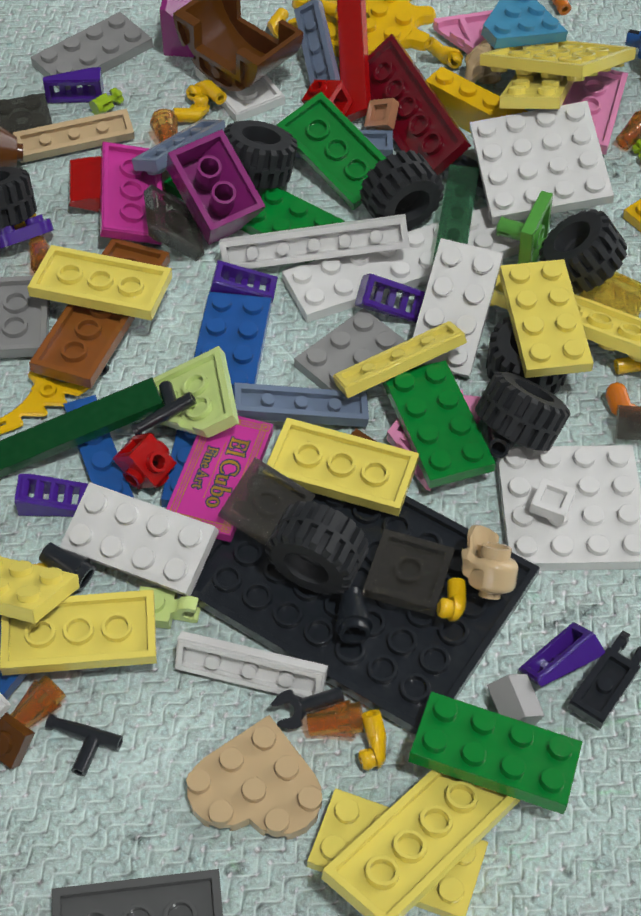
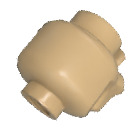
M483 40L474 47L465 58L466 70L464 77L473 83L479 79V82L483 84H495L501 80V74L504 73L492 72L491 67L480 66V54L495 50L487 40Z
M472 525L467 534L468 547L462 549L461 552L462 573L468 578L470 586L479 590L480 597L499 600L501 599V594L510 593L515 589L518 564L511 558L512 548L499 544L498 534L485 526Z

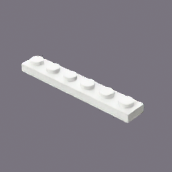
M406 214L224 238L220 239L219 245L223 262L252 269L409 248Z

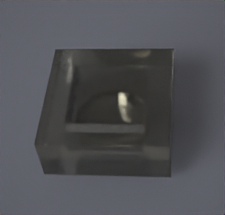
M617 405L616 439L641 440V406Z

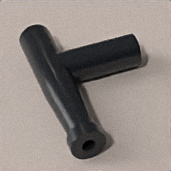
M170 381L161 382L159 389L164 406L140 422L131 424L133 433L140 435L142 432L167 421L197 404L193 394L188 392L176 399L172 383Z
M49 714L46 720V729H55L84 740L71 769L73 773L79 776H86L99 745L119 751L123 743V736L86 724L57 718V715Z

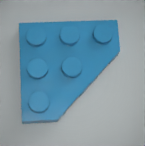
M499 0L483 24L481 35L494 49L565 42L568 31L537 0Z

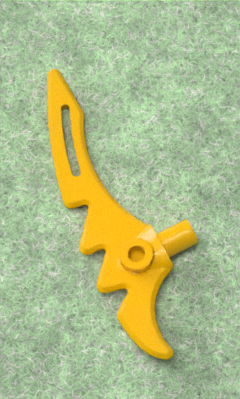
M30 371L28 378L34 385L28 396L19 406L0 418V425H2L0 426V434L22 427L24 424L21 419L22 416H47L48 411L45 409V406L64 407L63 404L67 403L65 394L80 396L89 388L69 382H62L51 377H44V375Z

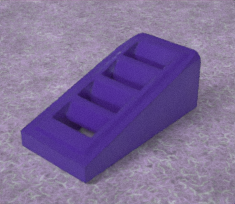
M91 67L43 77L47 103L90 102L104 94L101 67ZM54 86H59L60 92L55 93ZM66 86H70L71 89L66 90Z
M218 260L209 292L272 298L273 302L278 277ZM260 285L266 286L265 291L259 289Z
M369 273L363 275L355 306L417 323L425 292ZM373 286H376L373 300H370ZM388 289L386 303L382 304L384 290ZM397 292L402 293L398 308H394ZM409 296H413L414 300L409 313L405 310Z
M19 474L15 493V505L18 515L73 517L88 483L35 474ZM44 494H49L48 500L43 499ZM59 494H64L63 502H58ZM73 494L79 495L78 505L72 504Z
M572 622L519 668L521 674H527L531 681L542 687L596 660L606 652L593 632Z

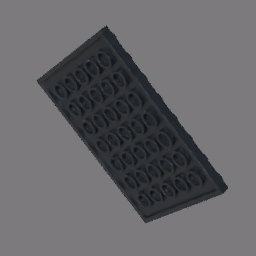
M264 479L247 499L232 541L227 542L215 539L191 596L199 599L198 606L281 655L328 665L327 683L334 687L341 686L342 691L373 710H380L381 715L416 735L431 691L457 699L539 574L540 567L511 552V558L518 564L515 589L510 593L501 594V599L499 600L485 599L479 596V590L470 586L468 578L462 573L461 552L462 549L468 547L467 534L469 529L408 496L405 497L399 516ZM297 501L305 503L313 501L317 504L327 505L353 520L356 526L364 532V537L368 539L369 550L350 587L361 589L364 603L373 624V629L366 641L360 644H348L343 642L336 633L335 625L340 604V594H319L302 588L279 573L267 558L268 554L265 552L266 543L288 505L294 504ZM451 578H462L466 581L465 611L459 620L455 622L449 621L448 618H440L437 615V604L441 598H447V581Z

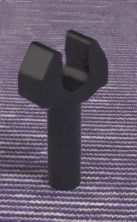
M341 686L304 698L295 695L294 691L290 689L281 692L271 705L280 706L285 703L293 705L294 715L291 718L278 721L277 725L287 729H295L303 726L302 720L306 713L344 702L345 698Z

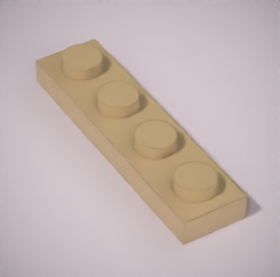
M127 108L13 132V135L17 137V143H23V162L20 161L21 163L102 146L103 142L117 143L135 139Z

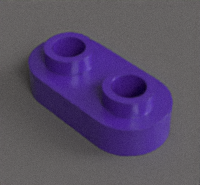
M42 214L25 220L26 226L15 229L14 226L9 225L1 228L0 249L53 231L51 219H44Z

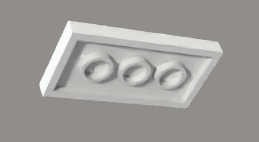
M440 238L413 337L451 321L464 332L467 343L419 366L446 360L453 375L470 379L499 275L500 265L504 257L502 252Z
M89 482L59 547L90 558V561L184 596H191L219 530L213 525Z

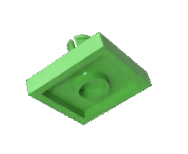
M540 192L525 223L508 219L504 216L498 222L497 236L520 241L518 264L537 262L540 257L539 250L542 248L541 244L548 237L547 234L549 233L553 193Z

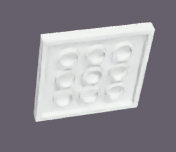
M588 101L562 105L560 109H539L470 122L471 136L492 224H498L502 216L512 220L528 218L541 191L553 193L551 214L613 203L614 193Z
M633 445L552 446L549 451L532 450L526 447H512L505 457L496 458L505 542L507 546L512 548L513 553L539 566V571L641 569V488ZM542 477L576 489L574 499L563 524L529 512L531 502Z

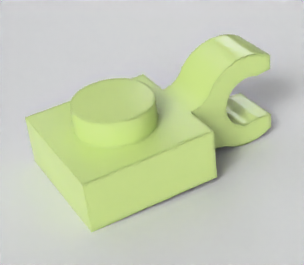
M140 586L139 591L154 590L156 628L171 629L173 619L190 623L198 622L201 608L197 607L199 601L197 597L182 596L178 599L177 593L174 591Z

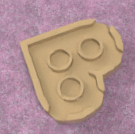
M270 715L204 757L188 774L186 779L187 798L194 816L204 826L209 828L211 825L219 829L230 828V831H236L251 825L263 836L268 834L273 837H286L289 840L305 834L317 822L318 814L322 807L321 786L315 773Z

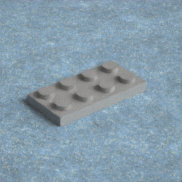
M118 12L31 56L32 66L44 77L91 67H101L103 74L153 47V41L136 24L121 12ZM66 86V90L71 89L70 86Z

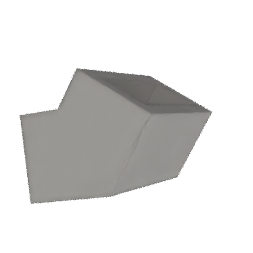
M509 674L487 685L498 714L534 726L545 716L527 674Z

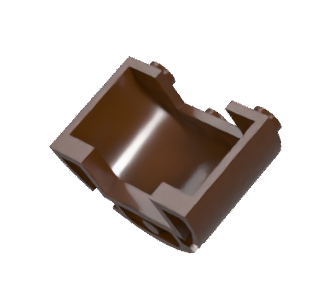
M192 0L173 13L174 24L182 46L188 45L194 55L191 59L192 62L209 80L230 91L238 92L251 87L292 57L299 50L303 41L304 32L283 19L279 21L278 39L241 17L240 0Z

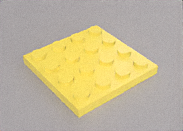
M566 40L565 42L499 48L480 54V66L491 67L492 72H507L508 69L515 70L517 75H532L533 72L541 73L542 78H557L558 75L567 76L568 81L578 82L584 81L586 76L593 77L598 76V72L611 71V67H623L625 62L635 59L636 47Z

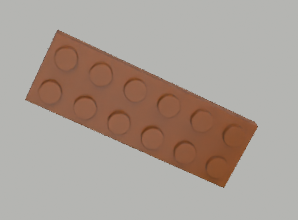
M114 238L110 240L101 254L167 267L170 263V253L167 251ZM68 304L30 360V371L91 389L135 317Z

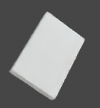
M195 67L196 76L200 79V81L209 80L197 67ZM267 75L251 87L238 92L226 90L218 86L227 95L226 101L221 106L235 122L246 120L285 104V95Z

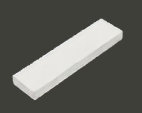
M181 631L177 639L174 669L275 694L291 689L295 695L304 698L324 691L328 665Z

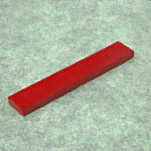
M337 0L340 80H342L353 100L345 114L352 122L367 115L369 101L371 100L366 0Z

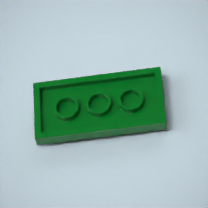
M320 92L276 124V126L293 135L298 145L296 152L352 210H355L362 204L360 190L363 188L361 186L363 180L368 177L367 173L376 166V163L380 160L383 161L386 157Z
M446 360L412 368L383 382L384 389L412 451L419 453L418 465L429 489L495 470L496 463Z
M431 691L408 762L564 815L583 741Z

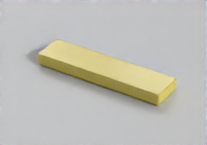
M448 321L334 374L333 378L336 386L347 398H350L466 344V337L463 331L451 321Z

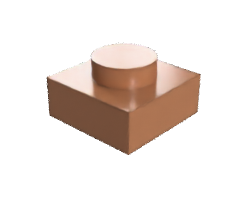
M394 98L370 100L364 127L367 130H394L399 102Z

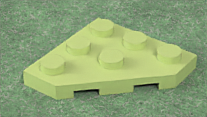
M219 346L153 378L160 396V383L170 381L173 385L176 399L191 392L197 404L160 425L210 438L239 424L226 356Z

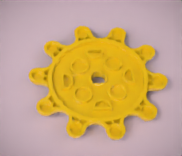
M293 0L292 7L297 9L308 1ZM327 0L337 3V0ZM366 0L368 55L391 34L400 41L404 49L412 48L426 51L424 43L430 35L417 28L434 22V18H436L434 8L431 6L413 5L409 3L412 0ZM325 15L334 55L339 57L338 15L337 17ZM296 18L288 21L289 24L298 28Z

